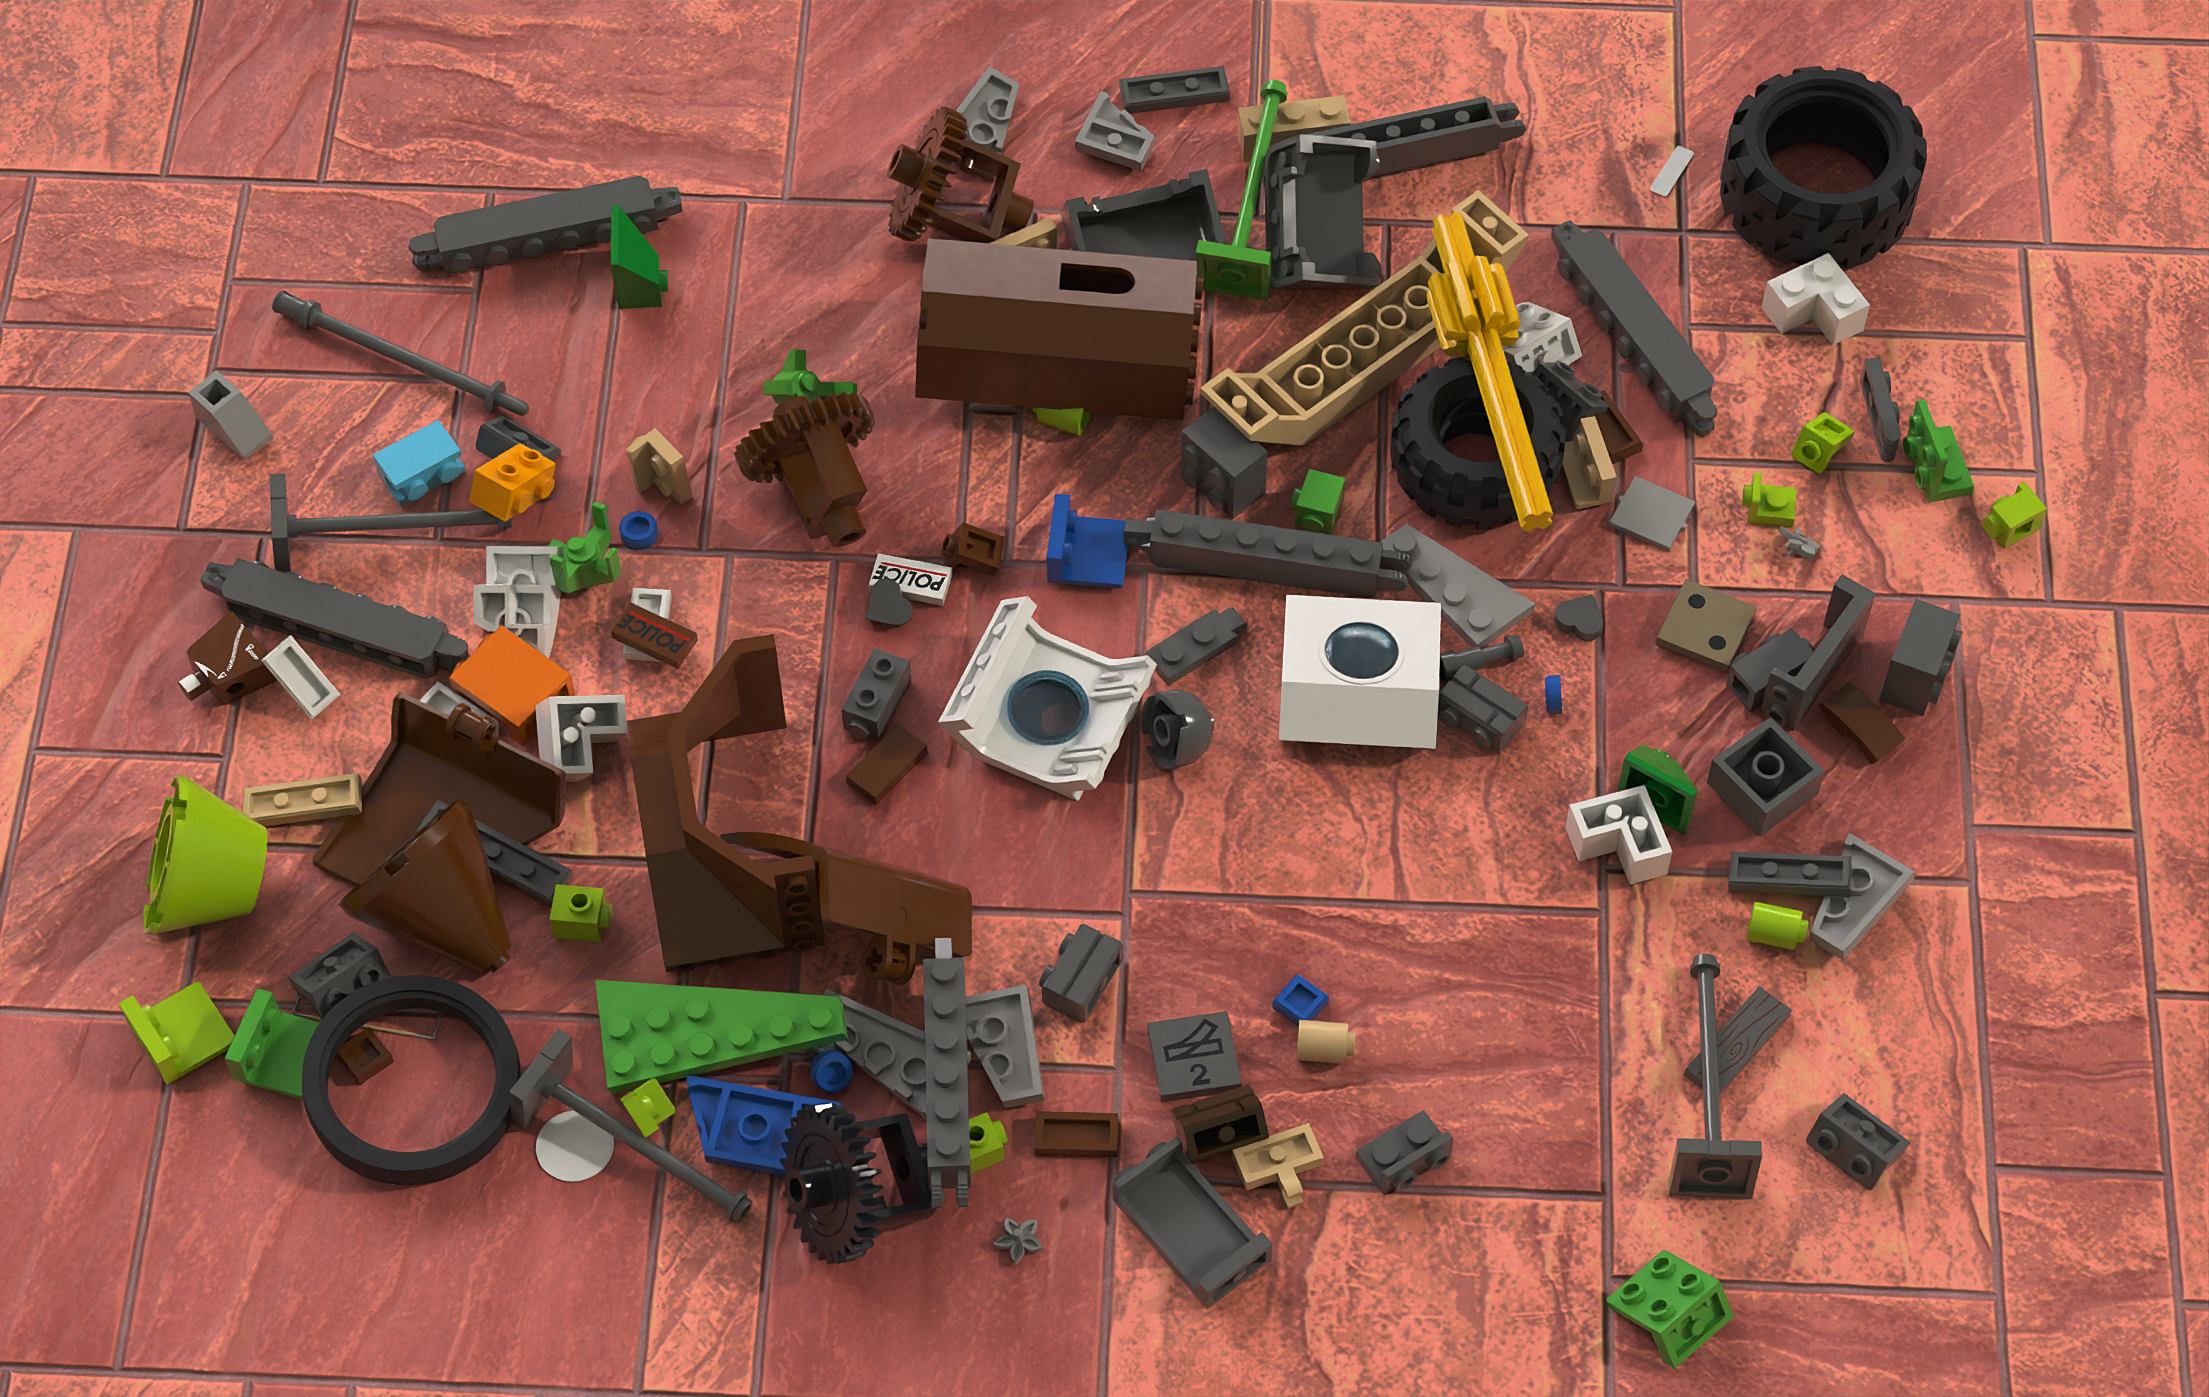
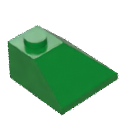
M613 205L611 206V269L618 309L662 307V292H669L668 270H661L657 252L621 207Z
M1645 744L1628 752L1623 761L1617 792L1645 785L1659 821L1685 835L1689 829L1696 800L1697 789L1679 763L1672 760L1666 752L1659 749L1654 750Z

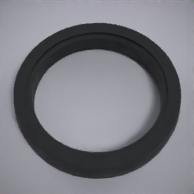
M425 975L397 976L368 984L356 990L335 1005L323 1018L312 1035L305 1053L302 1072V1097L308 1119L319 1140L327 1151L344 1166L359 1175L383 1183L396 1185L428 1184L450 1178L469 1169L489 1154L500 1142L512 1122L509 1091L521 1077L520 1059L517 1047L505 1021L497 1010L479 994L461 984L439 977ZM420 1008L444 1012L458 1018L476 1031L486 1043L493 1057L496 1067L495 1085L490 1101L482 1115L467 1131L454 1140L423 1151L398 1152L386 1150L371 1145L355 1136L336 1116L328 1098L330 1069L341 1046L359 1027L380 1015L392 1011Z

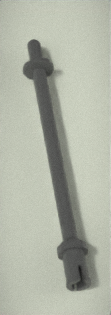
M284 290L279 291L273 300L272 310L275 313H280L298 321L300 327L308 330L315 326L321 327L484 399L485 410L490 413L495 412L498 407L521 416L526 415L529 411V405L525 401L506 393L505 382L497 380L492 386H488L322 312L320 303L314 300L305 301Z

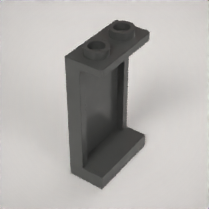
M1841 574L1833 586L1823 623L1824 627L1830 629L1797 676L1792 677L1778 668H1774L1770 673L1761 707V712L1768 719L1771 717L1778 725H1784L1792 731L1796 729L1863 636L1875 592Z
M1175 1137L1167 1144L1165 1142L1157 1144L1149 1151L1146 1156L1147 1159L1136 1167L1130 1165L1124 1168L1115 1177L1113 1201L1208 1309L1272 1261L1273 1243L1263 1232L1257 1236L1184 1155L1182 1151L1183 1143L1178 1137Z

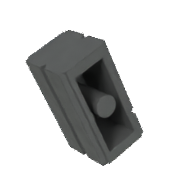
M1464 664L1453 676L1452 680L1439 692L1438 715L1441 721L1451 728H1457L1458 726L1470 734L1473 742L1483 749L1490 747L1496 752L1501 753L1510 743L1512 737H1515L1521 730L1527 719V704Z
M1081 924L1075 935L1068 933L1059 948L1060 959L1055 967L1049 964L1045 968L1040 978L1039 986L1042 987V1002L1046 1006L1060 1013L1064 1012L1066 1016L1085 1023L1123 961V944L1121 941L1106 934L1103 935L1100 931L1086 924Z

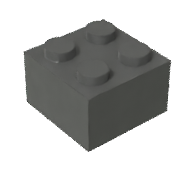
M1212 407L1182 431L1181 475L1190 487H1197L1205 494L1210 504L1216 510H1223L1234 519L1265 494L1268 451L1256 441H1250L1215 407Z
M1915 599L1891 659L1879 700L1924 716L1929 702L1937 704L1944 680L1950 671L1963 633L1956 629L1960 614Z
M1770 717L1712 759L1707 784L1761 837L1818 795L1825 770Z

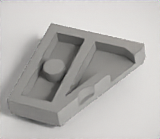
M1103 91L1100 92L1075 140L1076 151L1138 171H1142L1155 145V136L1144 126L1138 125L1134 117L1125 109L1121 112L1110 102V96Z

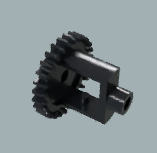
M820 1103L805 1106L804 1109L796 1111L797 1117L790 1118L789 1121L792 1128L785 1129L788 1141L781 1144L787 1157L780 1158V1163L787 1172L780 1175L781 1180L785 1182L783 1196L790 1203L787 1209L788 1214L795 1213L796 1215L793 1224L794 1229L802 1228L801 1242H809V1252H817L818 1260H826L827 1264L854 1261L864 1256L867 1250L873 1247L874 1241L872 1239L879 1235L878 1229L930 1218L937 1210V1208H932V1189H929L927 1143L917 1144L907 1113L853 1123L855 1115L847 1113L845 1107L837 1106L834 1103ZM871 1139H882L903 1202L901 1206L887 1208L883 1196L873 1198V1194L882 1191L884 1187L873 1184L871 1180L874 1176L880 1174L881 1170L869 1168L868 1166L869 1161L874 1159L877 1154L875 1152L864 1153L863 1151L864 1146L869 1144Z

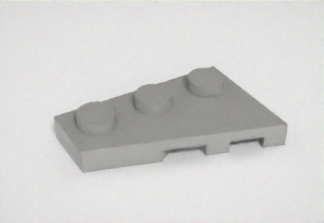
M989 66L956 109L967 120L968 129L964 131L967 134L966 140L1001 154L1020 85L1018 82ZM978 168L974 169V172L991 182L994 181V175Z
M1848 833L1842 856H1852L1850 897L1824 896L1810 931V940L1842 960L1850 954L1913 883L1915 871L1851 833Z
M1027 985L967 996V1038L1004 1107L1009 1108L1044 1101L1045 1095L1031 999Z

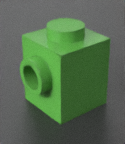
M1309 469L1302 489L1296 487L1291 501L1290 509L1296 510L1295 526L1302 527L1309 532H1321L1331 535L1344 500L1345 478Z

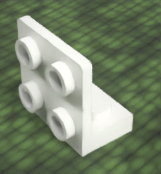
M1530 302L1516 305L1521 321L1517 329L1519 338L1514 345H1502L1507 360L1522 366L1523 370H1525V375L1530 377L1539 362L1561 361L1569 365L1582 357L1570 318Z

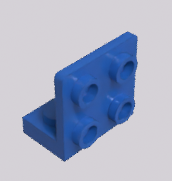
M1055 494L1046 557L1047 582L1122 588L1124 586L1129 546L1124 544L1123 541L1126 520L1077 516V510H1071L1070 495Z

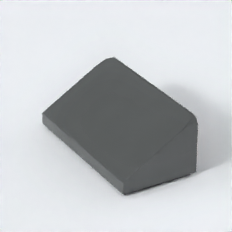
M505 415L480 425L475 444L478 451L491 459L496 458L519 443L530 449L537 450L551 461H554L561 452V449Z

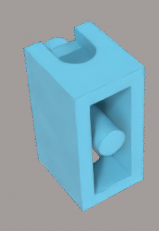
M439 420L373 454L379 478L400 507L410 501L422 498L428 491L443 483L455 480L466 471L465 466L458 458L462 456L461 450Z

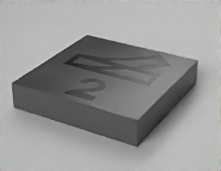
M1227 1011L1147 1023L1161 1103L1215 1095L1242 1087Z

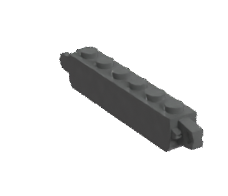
M1483 96L1307 135L1376 141L1379 167L1373 176L1497 150L1499 149L1500 142L1520 138L1527 129L1522 120L1513 121L1520 113L1516 103L1508 102L1507 104L1493 105L1491 99ZM1263 172L1262 182L1265 186V174Z
M635 176L441 216L434 223L435 232L421 234V236L417 235L416 237L413 236L408 247L409 251L413 254L412 264L415 265L417 270L426 271V269L431 270L443 267L445 274L465 272L482 266L499 265L506 261L537 257L554 251L571 250L578 246L611 241V206L613 205L621 207L642 235L650 231L659 230L658 220L683 212L678 187L650 189L648 179L642 176Z
M1571 220L1552 228L1551 239L1560 254L1559 261L1557 262L1560 275L1564 280L1571 282L1577 290L1581 303L1586 307L1589 306L1595 314L1601 330L1605 333L1608 332L1616 342L1620 355L1624 359H1629L1635 367L1641 383L1650 387L1656 395L1660 408L1664 412H1668L1676 423L1684 420L1696 435H1700V437L1709 436L1711 431L1714 430L1715 422L1713 419L1717 416L1716 405H1713V401L1710 398L1714 378L1603 232L1590 230L1583 233Z
M1159 509L1156 510L1155 518H1147V520L1126 519L1123 534L1124 544L1141 547L1142 551L1149 552L1150 562L1157 567L1365 598L1376 595L1377 589L1404 591L1408 587L1409 579L1403 573H1396L1394 571H1407L1412 563V559L1406 553L1383 549L1382 542Z
M237 558L233 566L210 562L200 579L204 589L224 598L228 611H232L239 620L289 636L291 635L292 637L423 679L436 676L439 668L452 672L459 662L467 660L471 656L468 653V643L462 640V638L459 639L458 636L449 634L447 624H444L436 617H422L412 614L401 606H387L373 601L364 594L353 595L340 591L329 583L318 584L306 580L294 572H280L271 569L260 561L249 562Z
M935 938L936 958L923 959L929 1189H932V1208H942V1203L944 1202L943 1189L956 1188V1201L959 1203V1207H968V1188H971L964 957L952 958L951 938Z

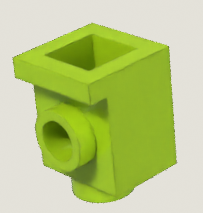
M2022 482L2018 484L2014 495L2011 497L2008 495L2002 496L1992 504L1990 515L1983 519L1984 530L2005 549L2040 530L2047 507L2028 485Z
M987 1112L969 1119L972 1174L1003 1161V1145L1008 1143V1138L1000 1120L992 1122ZM984 1136V1137H983L981 1140H979V1141H973V1140H975V1139H977V1138H980V1137Z

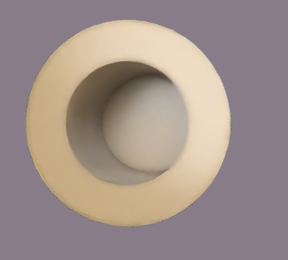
M1299 1020L1296 1060L1345 1064L1346 1056L1354 1057L1356 1032H1348V1023Z

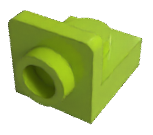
M1823 412L1803 426L1791 456L1816 473L1821 474L1825 471L1832 455L1850 443L1855 431L1828 413Z
M1754 472L1751 485L1744 484L1742 494V507L1748 508L1747 523L1793 528L1797 488L1761 484L1762 473Z
M651 1078L620 1099L645 1138L659 1129L657 1124L676 1111L655 1078Z

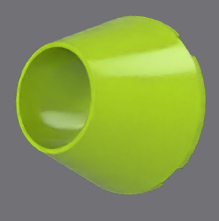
M175 775L171 782V786L176 787L174 797L166 796L148 871L146 887L150 888V906L144 905L143 928L144 932L149 934H158L250 914L259 893L266 860L267 828L188 777Z

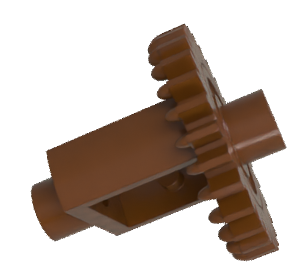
M942 106L940 110H936L934 116L930 117L928 125L924 126L922 136L919 135L917 138L915 149L900 144L890 161L887 177L899 182L900 185L895 190L897 195L891 204L893 208L889 214L891 219L888 223V226H890L888 231L897 238L914 242L922 237V233L927 231L926 226L961 241L991 243L998 240L1002 227L1014 232L1024 229L1032 214L1034 201L1013 192L1021 163L966 140L967 134L964 132L968 129L966 118L961 113ZM953 161H961L960 170L965 173H973L974 169L978 168L996 176L982 226L934 205L936 199L940 201L946 200L940 194L941 188L952 187L946 181V176L949 173L957 174V171L951 167Z
M843 392L837 397L832 393L824 400L820 396L816 397L811 403L808 397L798 396L779 404L773 411L774 415L772 417L774 420L761 422L759 424L761 428L750 430L748 432L750 436L742 438L740 440L742 444L735 447L737 451L734 452L741 473L748 480L756 481L757 483H761L763 479L767 483H771L773 479L772 474L779 482H782L784 478L810 538L827 535L832 547H842L857 541L867 532L857 510L867 489L847 443L857 448L859 445L858 440H866L867 434L872 432L875 421L867 399H864L863 395L857 396L856 393L847 395L846 392Z

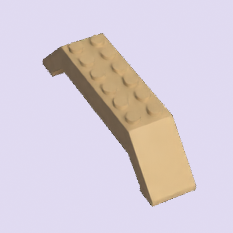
M1479 190L1451 209V214L1457 212L1463 216L1474 256L1487 257L1489 266L1494 263H1500L1506 273L1528 242L1529 234ZM1433 238L1421 256L1257 373H1234L1228 367L1200 387V394L1250 441L1306 445L1441 347L1426 298V294L1430 290L1428 280L1435 272L1445 274L1435 239Z

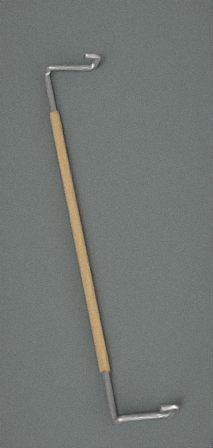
M297 992L296 997L298 999L292 1010L293 1014L322 1021L320 1016L295 1013L301 998L300 993ZM440 1016L437 1017L436 1021L438 1024L433 1037L367 1024L362 1025L361 1028L370 1027L372 1030L435 1039L441 1018Z

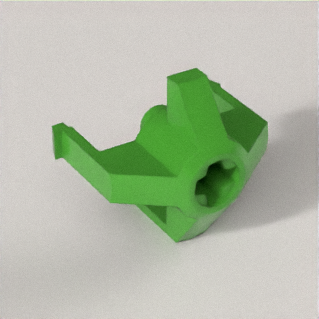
M791 349L781 372L773 380L764 381L763 391L764 395L772 396L778 405L798 396L808 397L811 403L816 397H827L832 393L836 397L843 392H846L847 395L857 394V383L820 382L812 371L806 370V350Z
M596 501L592 504L591 510L594 526L586 537H572L568 540L567 544L553 539L548 545L563 547V558L555 554L550 558L555 586L558 590L571 593L583 588L612 583L621 574L617 549L612 547L605 556L612 538L606 505Z

